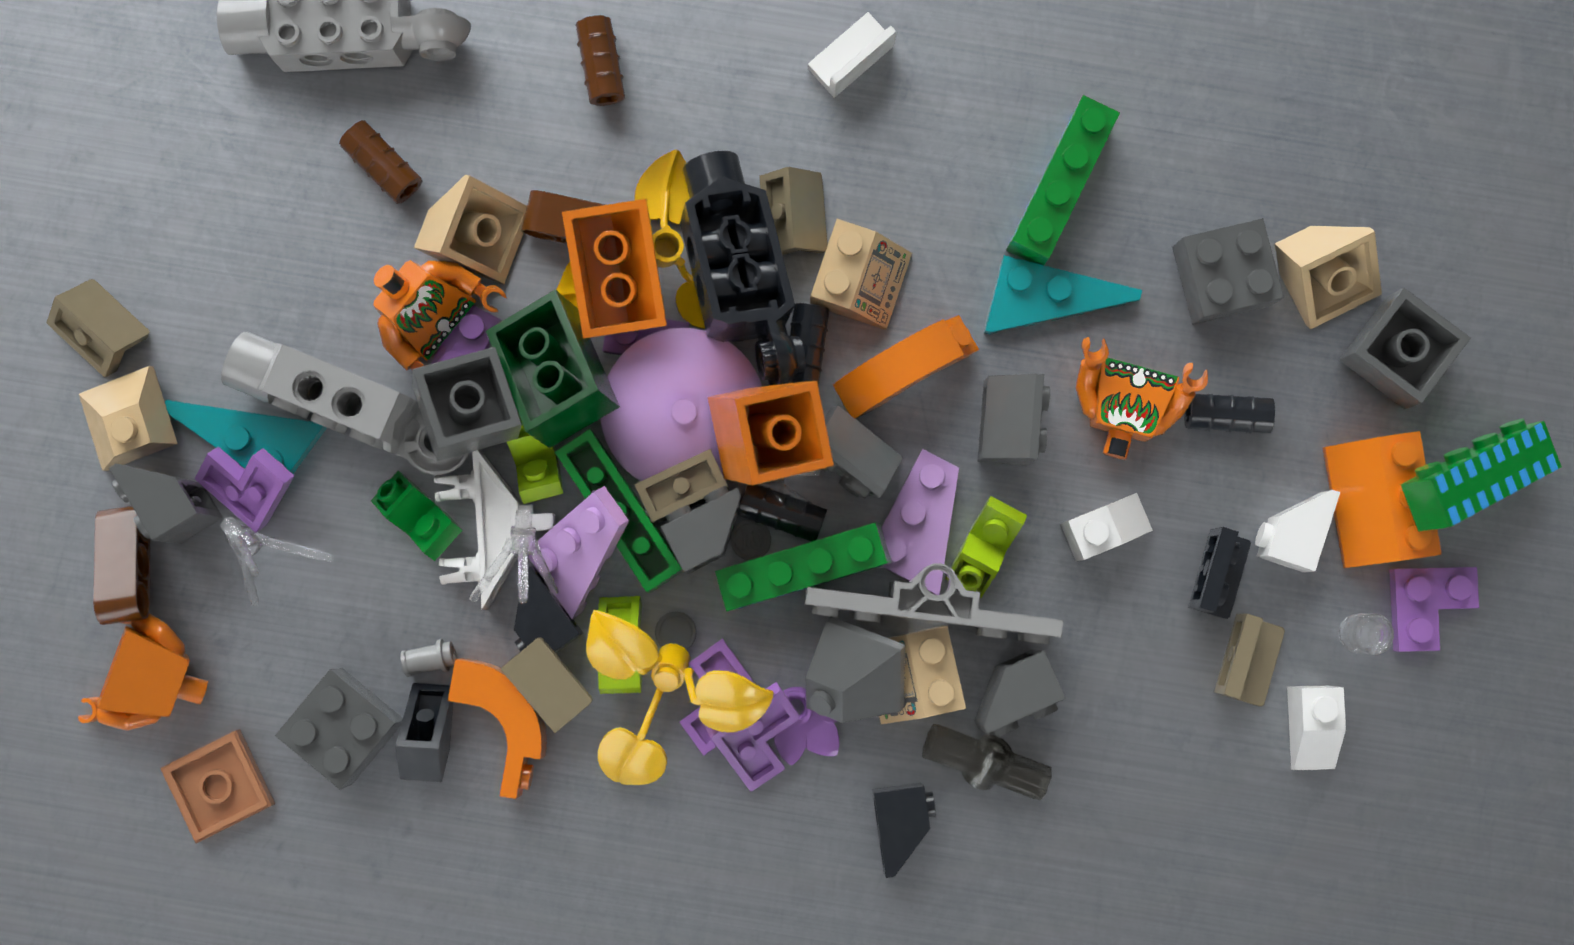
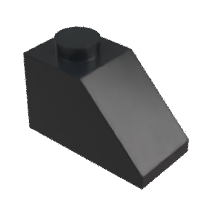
M533 566L523 571L514 631L519 636L515 644L521 652L535 639L541 637L556 654L584 633L575 620L571 619L537 569Z
M412 684L395 745L400 779L442 782L450 751L454 702L448 701L450 685Z
M921 782L872 789L883 872L886 878L896 876L930 830L929 817H936L933 792H925V787Z

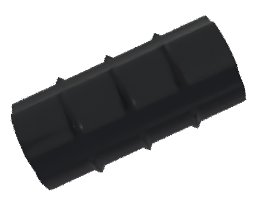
M796 303L794 306L789 337H800L805 352L806 368L805 372L796 374L791 383L816 380L819 387L823 352H825L826 332H828L827 325L830 310L827 307L807 303Z
M1196 394L1184 413L1185 427L1188 429H1203L1205 431H1237L1250 434L1252 432L1271 433L1275 423V402L1273 398Z
M748 484L738 511V515L751 519L756 523H762L775 528V530H781L811 542L817 540L827 513V509L811 504L809 501L805 502L790 496V494L786 495L772 490L770 487L767 488L758 484Z

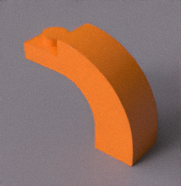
M957 315L946 321L942 319L903 339L861 364L832 385L848 413L856 419L881 407L923 379L971 356L979 348L961 317Z
M455 659L448 701L481 707L493 714L501 723L507 737V756L500 796L517 799L522 795L523 789H530L534 765L528 764V759H542L546 756L547 734L545 722L501 671L500 667L477 660Z

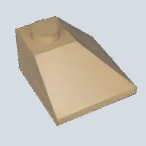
M464 175L428 210L414 248L440 261L455 262L473 274L504 284L524 234L521 232L527 206L470 175Z
M1309 226L1275 243L1280 276L1303 321L1310 330L1382 295L1375 231L1370 227Z
M153 366L145 367L79 393L102 471H109V467L116 463L124 465L178 444Z

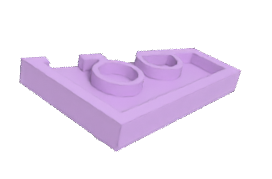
M924 449L921 450L881 527L892 563L880 567L910 582L925 567L935 563H945L959 467ZM933 570L926 576L925 586L934 595H940L943 571Z
M605 486L589 495L525 551V554L571 619L582 614L587 604L585 600L590 590L596 587L601 577L598 574L605 560L611 557L629 522Z

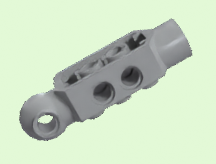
M219 0L217 4V27L225 52L228 55L268 53L283 72L404 66L414 49H419L420 56L428 60H449L456 57V48L467 39L471 30V23L466 18L460 17L447 9L429 8L421 10L412 16L410 0Z
M247 331L241 333L235 339L227 353L221 373V380L224 385L305 419L312 412L311 421L344 435L349 427L352 429L349 437L408 459L412 466L423 473L436 476L451 473L460 467L469 455V453L437 462L435 454L430 447V439L417 401L393 389ZM323 388L322 394L317 398L319 391ZM362 402L361 410L355 415L356 407Z

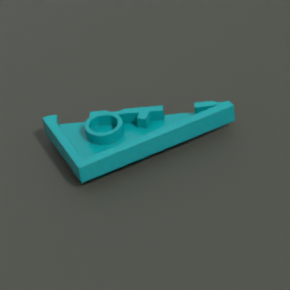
M1004 255L1001 260L984 333L990 335L998 331L1021 326L1027 327L1048 320L1055 321L1078 316L1094 310L1124 306L1127 303L1139 301L1142 290Z
M171 400L165 401L170 416L215 448L220 447L243 468H246L252 455L264 448L294 474L327 429V427L311 421Z

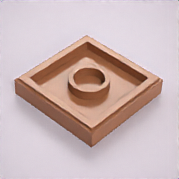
M240 729L160 768L195 843H199L275 805L273 797Z

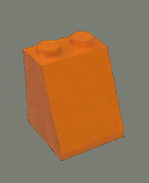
M816 380L746 388L707 397L724 479L755 485L834 466Z

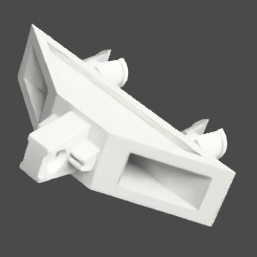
M480 449L472 452L473 470L471 474L435 476L434 483L455 486V488L434 494L437 502L473 499L475 503L478 552L474 557L440 558L439 566L459 568L460 570L459 572L439 576L442 585L478 581L481 591L482 610H489L525 548L526 543L535 542V532H544L552 529L556 525V515L553 513L534 514L532 504L523 505Z

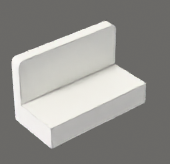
M867 12L809 62L808 70L835 98L894 47L897 31L892 26L884 30L872 15Z

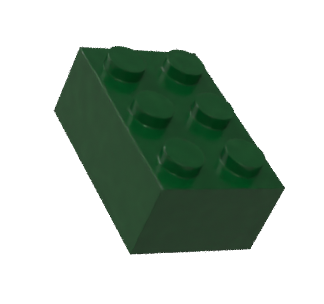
M556 289L486 330L491 346L496 348L525 431L548 448L620 407L591 338L583 339L578 308Z

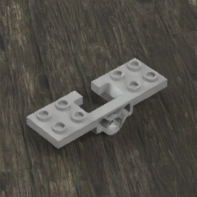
M935 563L925 567L908 583L890 582L888 597L807 587L804 605L813 606L812 614L838 617V611L842 609L854 611L853 619L870 622L880 623L881 615L915 618L977 627L976 635L1007 639V631L1018 632L1017 641L1048 645L1050 637H1062L1063 620L978 609L980 592L966 590L955 572L948 565L942 563ZM933 570L943 571L949 578V587L941 595L931 594L925 586L926 576Z

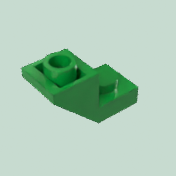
M399 470L391 479L385 481L380 486L377 494L371 500L387 520L405 532L421 551L434 561L463 531L447 512Z

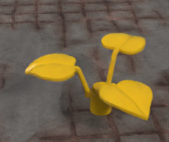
M673 150L655 160L646 169L637 183L634 200L647 199L650 220L660 219L661 229L653 235L658 267L666 268L675 264L681 276L687 281L676 292L675 300L679 314L692 326L705 329L693 276L687 271L685 260L680 257L684 248L683 239L678 232L672 230L668 225V221L680 225L685 202L690 199L683 173V167L686 162L679 150ZM569 262L556 290L578 308L571 263Z
M594 610L592 613L586 643L587 657L591 665L601 674L614 679H628L635 671L641 675H646L652 670L651 678L657 687L637 736L625 728H614L603 736L599 744L598 762L603 773L611 780L620 782L623 785H645L655 782L664 774L667 766V756L664 749L657 742L644 738L649 730L663 692H672L682 686L684 680L691 703L701 705L699 709L701 722L707 727L720 732H737L750 727L764 715L770 706L774 695L773 691L764 689L747 678L729 671L715 670L708 672L698 680L695 688L692 678L694 670L688 668L690 654L683 646L673 643L666 644L658 652V647L654 640L638 627L608 613Z

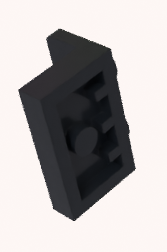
M1226 527L1210 529L1188 608L1223 619L1230 618L1251 546L1250 540L1238 537L1239 531Z

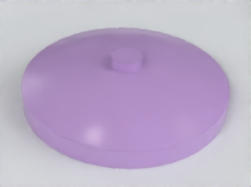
M672 328L658 331L630 346L611 368L607 378L620 407L601 418L602 430L616 460L639 481H643L711 449L723 475L707 397L746 388L762 387L750 361L730 342H721L707 337L706 331L694 328Z

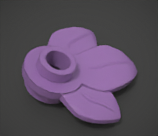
M790 687L785 689L783 692L790 701L798 699L803 702L804 710L799 714L801 719L774 736L775 746L783 760L789 765H794L802 756L805 748L819 755L837 756L839 751V734L834 724L837 721L806 708L805 688Z

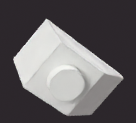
M1335 490L1320 492L1268 518L1267 523L1263 522L1256 536L1255 545L1259 546L1256 557L1300 572H1315L1340 492Z
M1137 493L1060 523L1075 561L1088 559L1153 531Z
M1329 685L1287 687L1291 770L1335 769L1346 732L1344 687Z

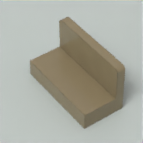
M785 167L760 175V188L766 190L782 255L796 251L826 252L828 245L822 174L816 171Z
M90 279L55 296L46 322L104 378L118 370L125 350L146 340L150 333L138 319L94 279Z
M711 449L634 484L652 523L655 525L667 520L666 516L683 506L689 505L690 508H693L705 502L704 496L723 486L728 488Z
M1236 614L1214 693L1256 706H1263L1285 629L1264 622L1263 618L1254 615Z
M541 637L535 639L501 668V671L554 733L593 701L592 696Z

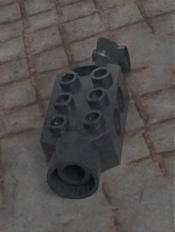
M713 151L699 155L688 161L683 167L690 199L685 202L680 227L707 337L721 342H739L758 338L759 341L755 344V360L760 378L763 381L768 380L770 386L791 383L796 374L805 372V352L800 337H789L785 327L794 309L795 302L766 190L745 184L739 157L736 153L731 151Z

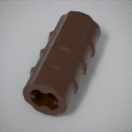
M594 15L577 21L575 24L578 36L577 46L580 48L582 58L580 64L584 69V84L587 86L590 104L607 106L624 100L625 93L622 82L624 77L620 71V56L617 55L615 44L617 39L613 33L611 18L604 15Z
M365 120L355 123L341 137L339 141L340 147L396 204L406 201L421 186V177L409 166L408 162H405L397 154L394 147H391L381 137L380 133H377Z

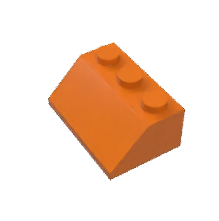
M647 199L562 212L583 339L667 326Z
M1420 431L1323 447L1330 490L1340 492L1334 511V518L1343 568L1442 555L1438 530L1418 531L1400 485L1416 476L1415 469L1426 465Z

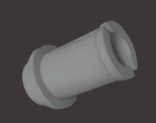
M443 639L437 640L435 645L401 651V665L406 677L438 669L448 672L450 667L454 666L455 659H457L452 641L445 642Z

